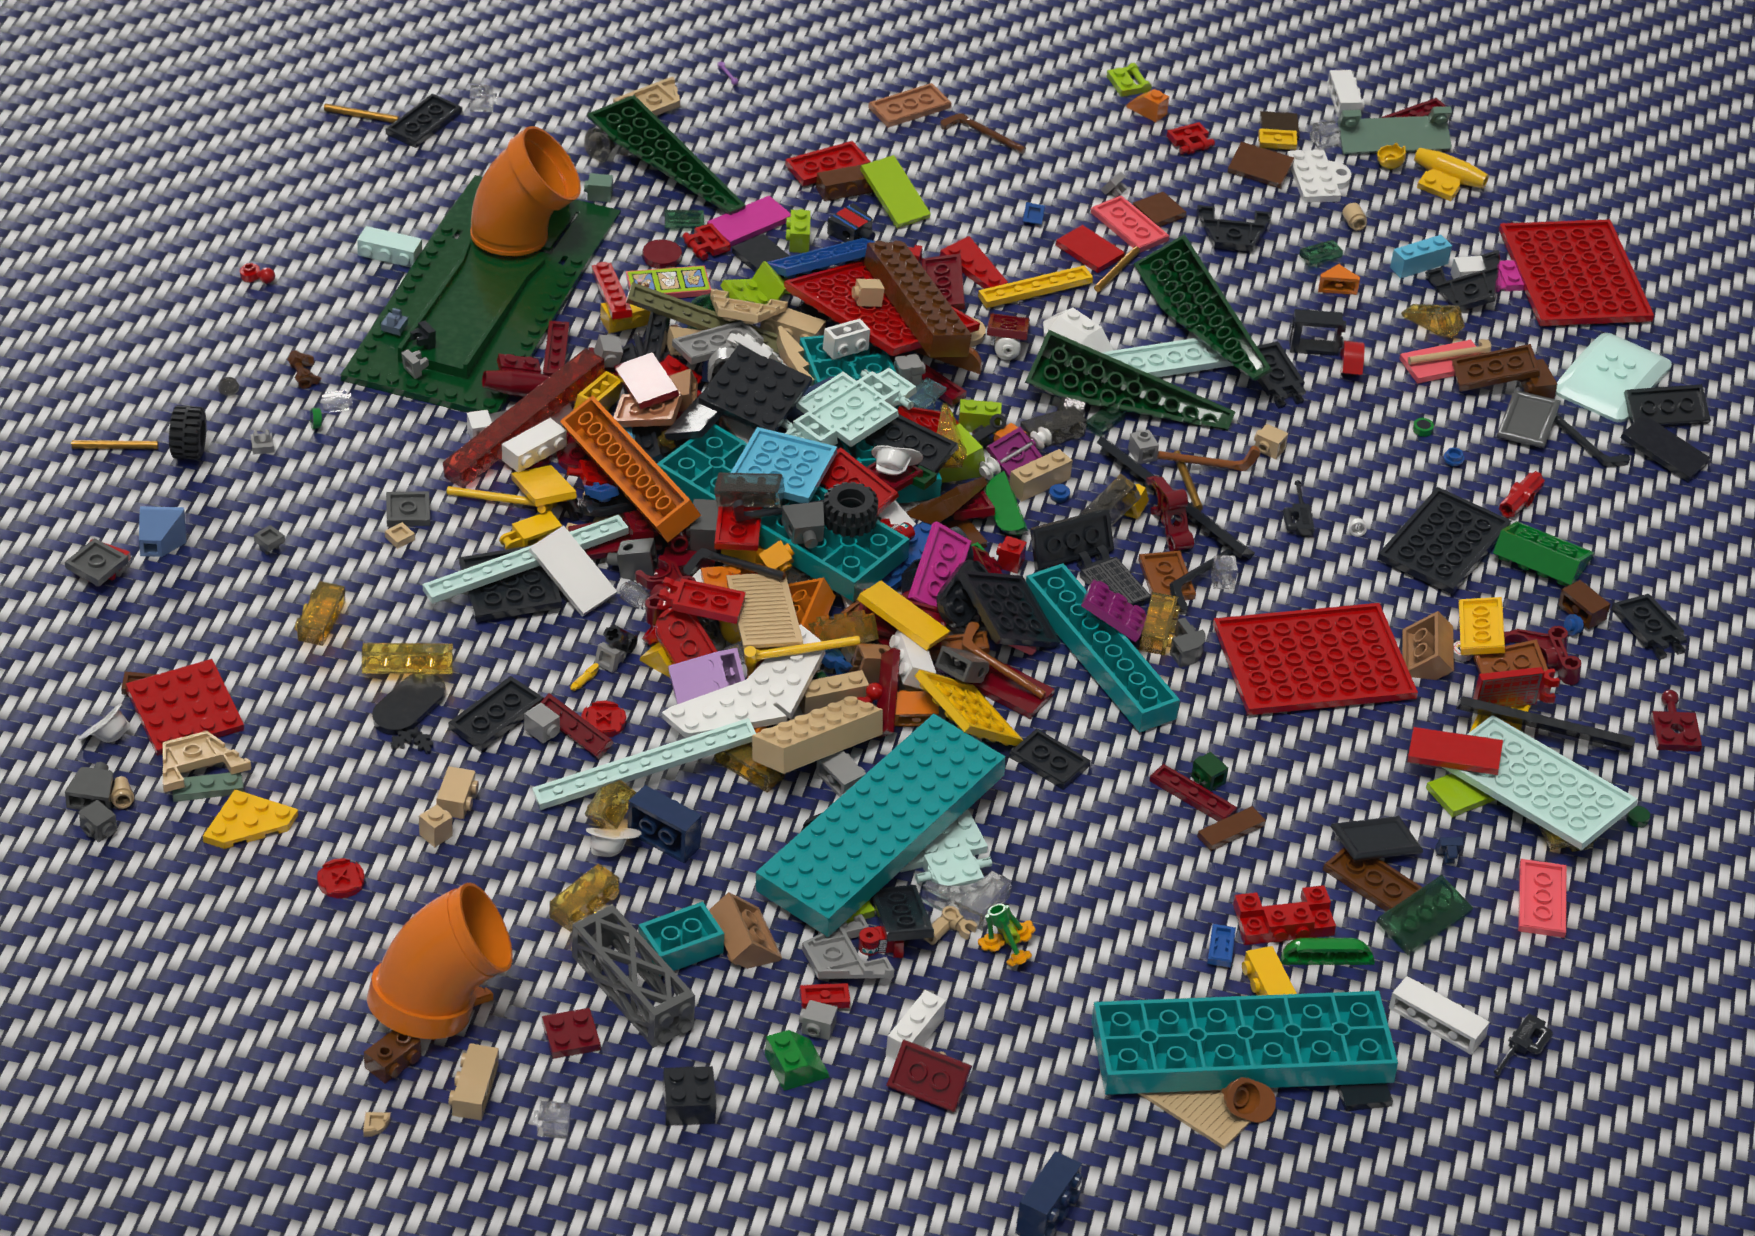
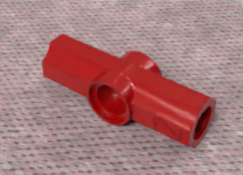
M1537 471L1529 473L1520 483H1514L1509 495L1500 503L1499 510L1502 516L1506 518L1514 517L1524 506L1529 507L1535 494L1545 483L1541 473Z

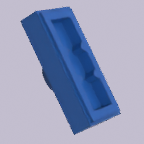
M1212 924L1207 964L1231 968L1236 927Z

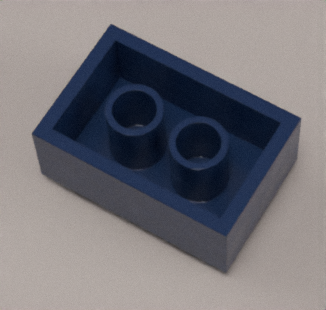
M646 785L628 801V828L641 831V835L636 837L639 840L682 863H685L700 848L702 815L697 811Z
M1057 1151L1053 1153L1019 1203L1015 1234L1019 1236H1054L1058 1222L1065 1220L1069 1206L1071 1204L1075 1205L1079 1199L1080 1191L1078 1187L1083 1179V1175H1081L1082 1163Z

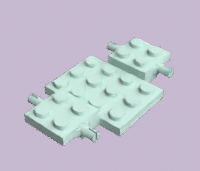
M890 368L877 374L864 369L861 372L862 378L858 381L842 372L803 396L796 404V408L803 412L804 415L794 420L793 424L785 419L781 426L787 430L784 434L833 446L838 444V437L852 447L899 417L898 410L894 408L897 405H903L908 410L912 409L914 402L908 398L917 393L916 386Z
M967 809L900 872L923 868L925 872L915 874L917 883L930 881L931 884L936 885L939 893L942 894L984 884V875L980 869L991 867L992 859L987 857L977 860L974 855L987 853L988 845Z

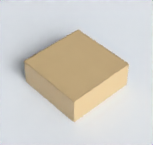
M402 522L385 530V538L398 549L414 541L415 533Z

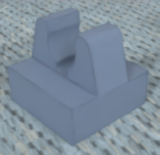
M393 308L392 313L389 312L381 323V331L401 335L408 325V317L402 316L401 310Z

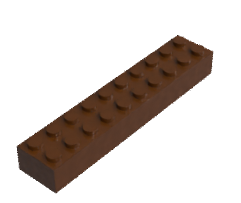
M868 242L864 265L874 279H880L885 288V295L928 356L968 357L972 334L905 242Z

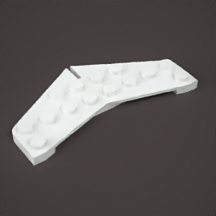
M799 625L803 644L821 641L804 626ZM825 650L765 659L746 680L671 706L662 712V718L685 738L749 718L753 728L787 722V717L790 720L792 719L825 656Z

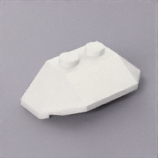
M1075 308L1057 313L1043 321L1044 337H1046L1048 330H1051L1099 352L1113 351L1103 328Z

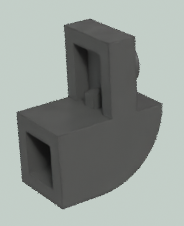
M1186 618L1177 619L1176 637L1172 638L1170 655L1178 666L1182 668L1195 664L1202 658L1206 635L1203 629L1195 631L1194 626L1190 625Z

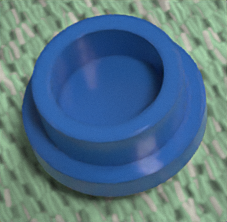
M1453 447L1444 453L1443 459L1450 466H1459L1464 462V455L1462 450Z
M1055 484L1050 487L1049 494L1054 502L1063 503L1069 498L1070 489L1063 484Z
M1569 614L1564 621V628L1568 631V635L1575 636L1582 632L1584 626L1582 618L1575 614Z

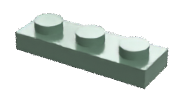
M241 772L232 775L231 773L184 777L185 787L172 790L173 802L231 796L235 789L244 792Z

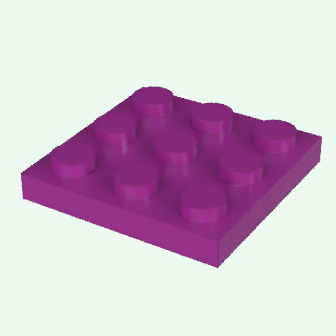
M1093 579L1081 604L1083 608L1134 642L1140 637L1147 618L1145 611L1141 607L1133 606L1127 602V599L1122 594H1115L1109 590V587L1104 582H1097Z

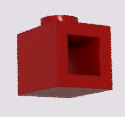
M1006 536L1003 544L999 543L996 555L999 556L998 562L1003 570L1018 574L1025 559L1026 541Z

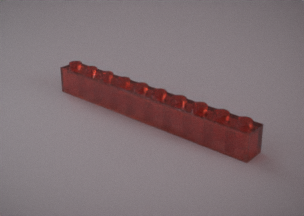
M586 348L443 461L445 478L461 488L473 482L475 478L502 458L503 443L560 412L581 391L605 372L604 358Z

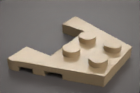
M711 289L710 293L717 316L723 317L727 321H734L736 319L742 320L745 324H755L786 311L788 307V302L770 299L767 304H760L728 298V291Z
M208 731L163 742V791L165 793L185 787L184 779L180 773H189L194 769L211 767L214 764L224 762L232 775L251 770V762L247 758L242 759L239 757V753L236 750L226 748L223 741Z

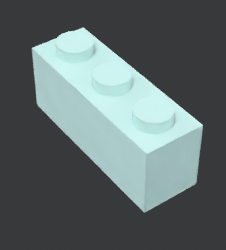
M366 226L357 239L358 256L411 268L422 252V239Z

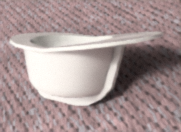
M882 445L876 446L872 450V455L876 459V471L888 475L902 474L908 466L916 465L923 459V455L914 449Z
M122 703L113 708L105 718L86 730L78 740H82L89 735L109 743L121 738L130 728V723L119 710Z
M631 828L586 829V832L591 834V853L604 857L617 855L622 851L627 839L636 838L641 835V831Z

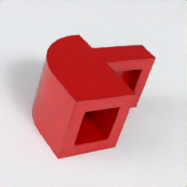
M1344 341L1343 349L1340 352L1342 357L1340 373L1363 374L1365 353L1363 342Z

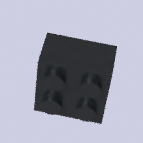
M713 1066L663 1068V1099L666 1126L715 1124L716 1094Z

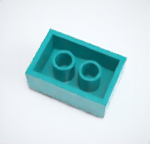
M703 901L638 924V933L673 971L724 953L725 933Z

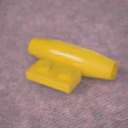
M1419 148L1414 157V162L1429 170L1418 181L1417 188L1448 201L1453 200L1460 190V184L1483 189L1488 182L1489 175L1466 161L1443 152Z

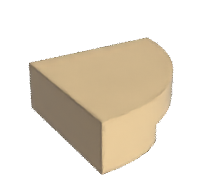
M365 1112L363 1136L371 1137L383 1132L390 1123L391 1113Z

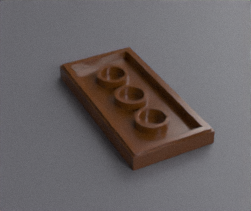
M1531 344L1452 359V366L1460 391L1540 376V370Z
M1345 847L1323 866V871L1396 919L1425 893L1423 887L1380 859L1354 862Z

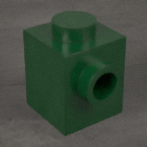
M1209 752L1194 760L1191 777L1202 787L1213 791L1226 784L1228 767L1212 752Z

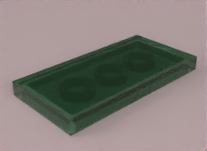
M1440 875L1378 917L1376 922L1409 955L1469 914L1473 907L1443 875Z

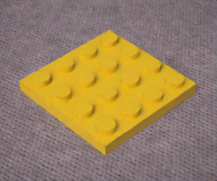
M920 669L914 676L920 682L919 686L931 694L933 697L932 701L945 710L944 714L952 721H955L958 725L957 728L965 733L972 734L979 739L982 737L987 738L991 742L998 741L1005 746H1017L1023 741L973 684Z

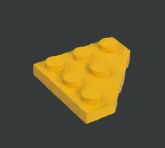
M235 789L204 833L203 842L227 849L234 847L233 843L246 840L248 843L265 838V834L278 831L280 834L287 832L298 817V809Z

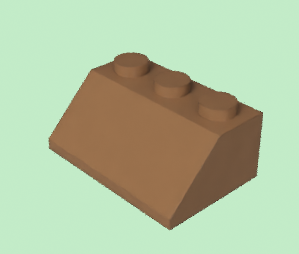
M1439 611L1403 629V659L1411 677L1437 680L1454 671L1453 625Z
M728 892L709 909L725 933L724 946L728 951L727 957L733 964H739L748 969L778 962L782 959L759 907Z

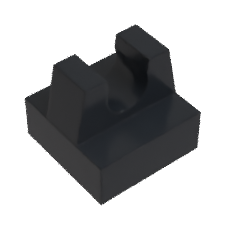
M426 321L419 322L418 328L410 332V339L412 341L417 339L418 347L425 346L428 350L436 348V330Z

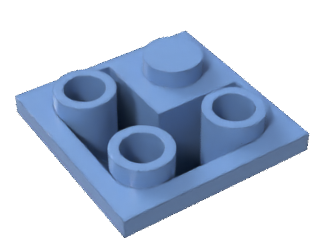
M140 506V556L163 557L187 542L184 507Z

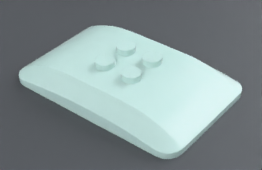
M1603 333L1579 355L1558 380L1556 395L1611 421L1621 423L1629 418L1624 396L1625 390L1655 388L1670 371L1672 363L1669 359L1614 334Z

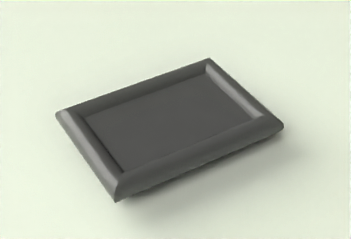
M1514 390L1497 437L1544 448L1561 401Z

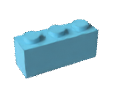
M1438 235L1393 249L1390 268L1400 278H1404L1449 263L1452 245L1442 235Z

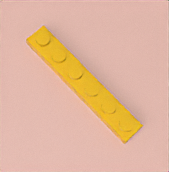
M1079 266L978 291V297L986 308L1090 284L1093 282V276L1085 266Z

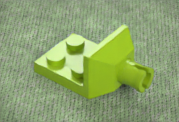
M766 261L762 262L752 279L723 280L720 285L724 291L729 292V298L760 304H767L770 299L780 300L784 294H790L784 287V281L790 279H781Z

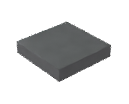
M429 491L386 492L387 527H393L402 522L406 526H430Z
M94 538L65 561V568L100 586L129 562L127 555Z

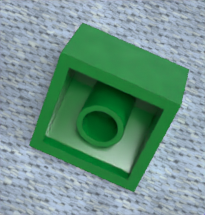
M791 1030L766 1036L765 1057L784 1091L829 1078V1073L809 1038Z

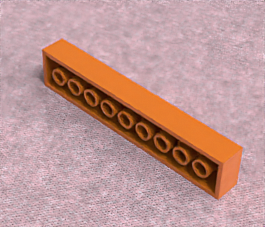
M593 395L560 421L574 441L618 487L667 543L701 516L685 493Z

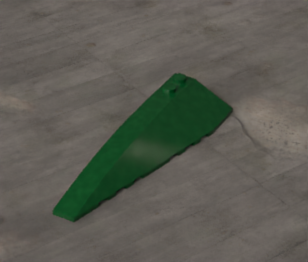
M635 95L587 113V117L610 140L729 215L746 208V205Z
M1048 330L1025 383L1064 400L1222 430L1229 429L1235 415V411L1051 330Z

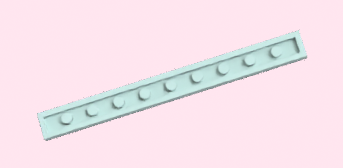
M619 515L571 531L570 534L582 549L585 550L629 534V527ZM529 546L422 584L423 591L433 604L540 566V564L529 552L531 547Z
M749 718L533 787V794L540 810L750 743L752 742V735L756 734Z

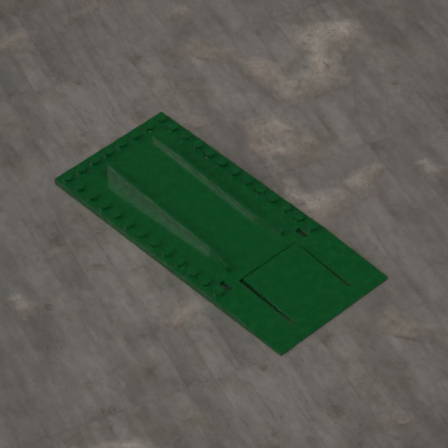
M475 175L441 221L341 373V381L466 413L488 410L489 414L501 412L510 395L482 387L484 371L499 370L497 364L498 354L534 357L548 334L549 321L557 319L621 210L575 199L563 209L554 210L550 216L547 242L541 248L547 251L552 249L573 217L578 213L551 254L541 251L521 256L493 254L478 247L470 236L472 206L476 191L483 178L482 176ZM566 260L565 264L561 265L562 261ZM393 308L401 310L402 316L408 317V325L401 335L381 331V323L389 312L392 313ZM426 321L436 330V348L428 350L425 346L418 347L417 339L413 341L410 339V332L418 328L419 322ZM406 350L411 352L419 350L422 359L424 357L428 359L429 365L422 370V376L416 379L403 367L401 353Z

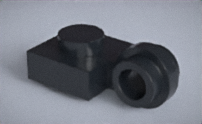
M1001 414L993 415L990 419V425L977 427L972 431L974 434L972 436L978 443L982 442L994 432L1003 429L1006 426V418ZM996 419L1001 420L1002 424L997 426L995 425L994 421Z

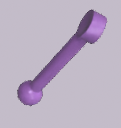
M718 62L717 67L727 74L733 85H737L738 79L734 78L725 68V63Z

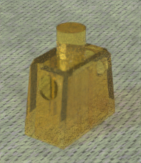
M622 780L598 789L591 803L587 806L585 816L601 828L616 830L628 811V801L637 792Z

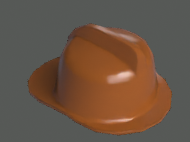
M1239 1078L1221 1090L1224 1094V1103L1229 1111L1235 1116L1257 1123L1266 1121L1275 1110L1276 1098L1271 1088L1252 1079Z

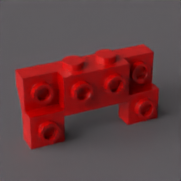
M1325 885L1302 888L1300 896L1302 902L1262 906L1258 893L1235 895L1233 906L1238 918L1243 944L1251 945L1282 942L1298 938L1334 936L1336 924L1330 911L1331 901Z

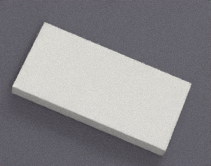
M565 526L557 529L529 548V552L582 617L616 595L617 590Z

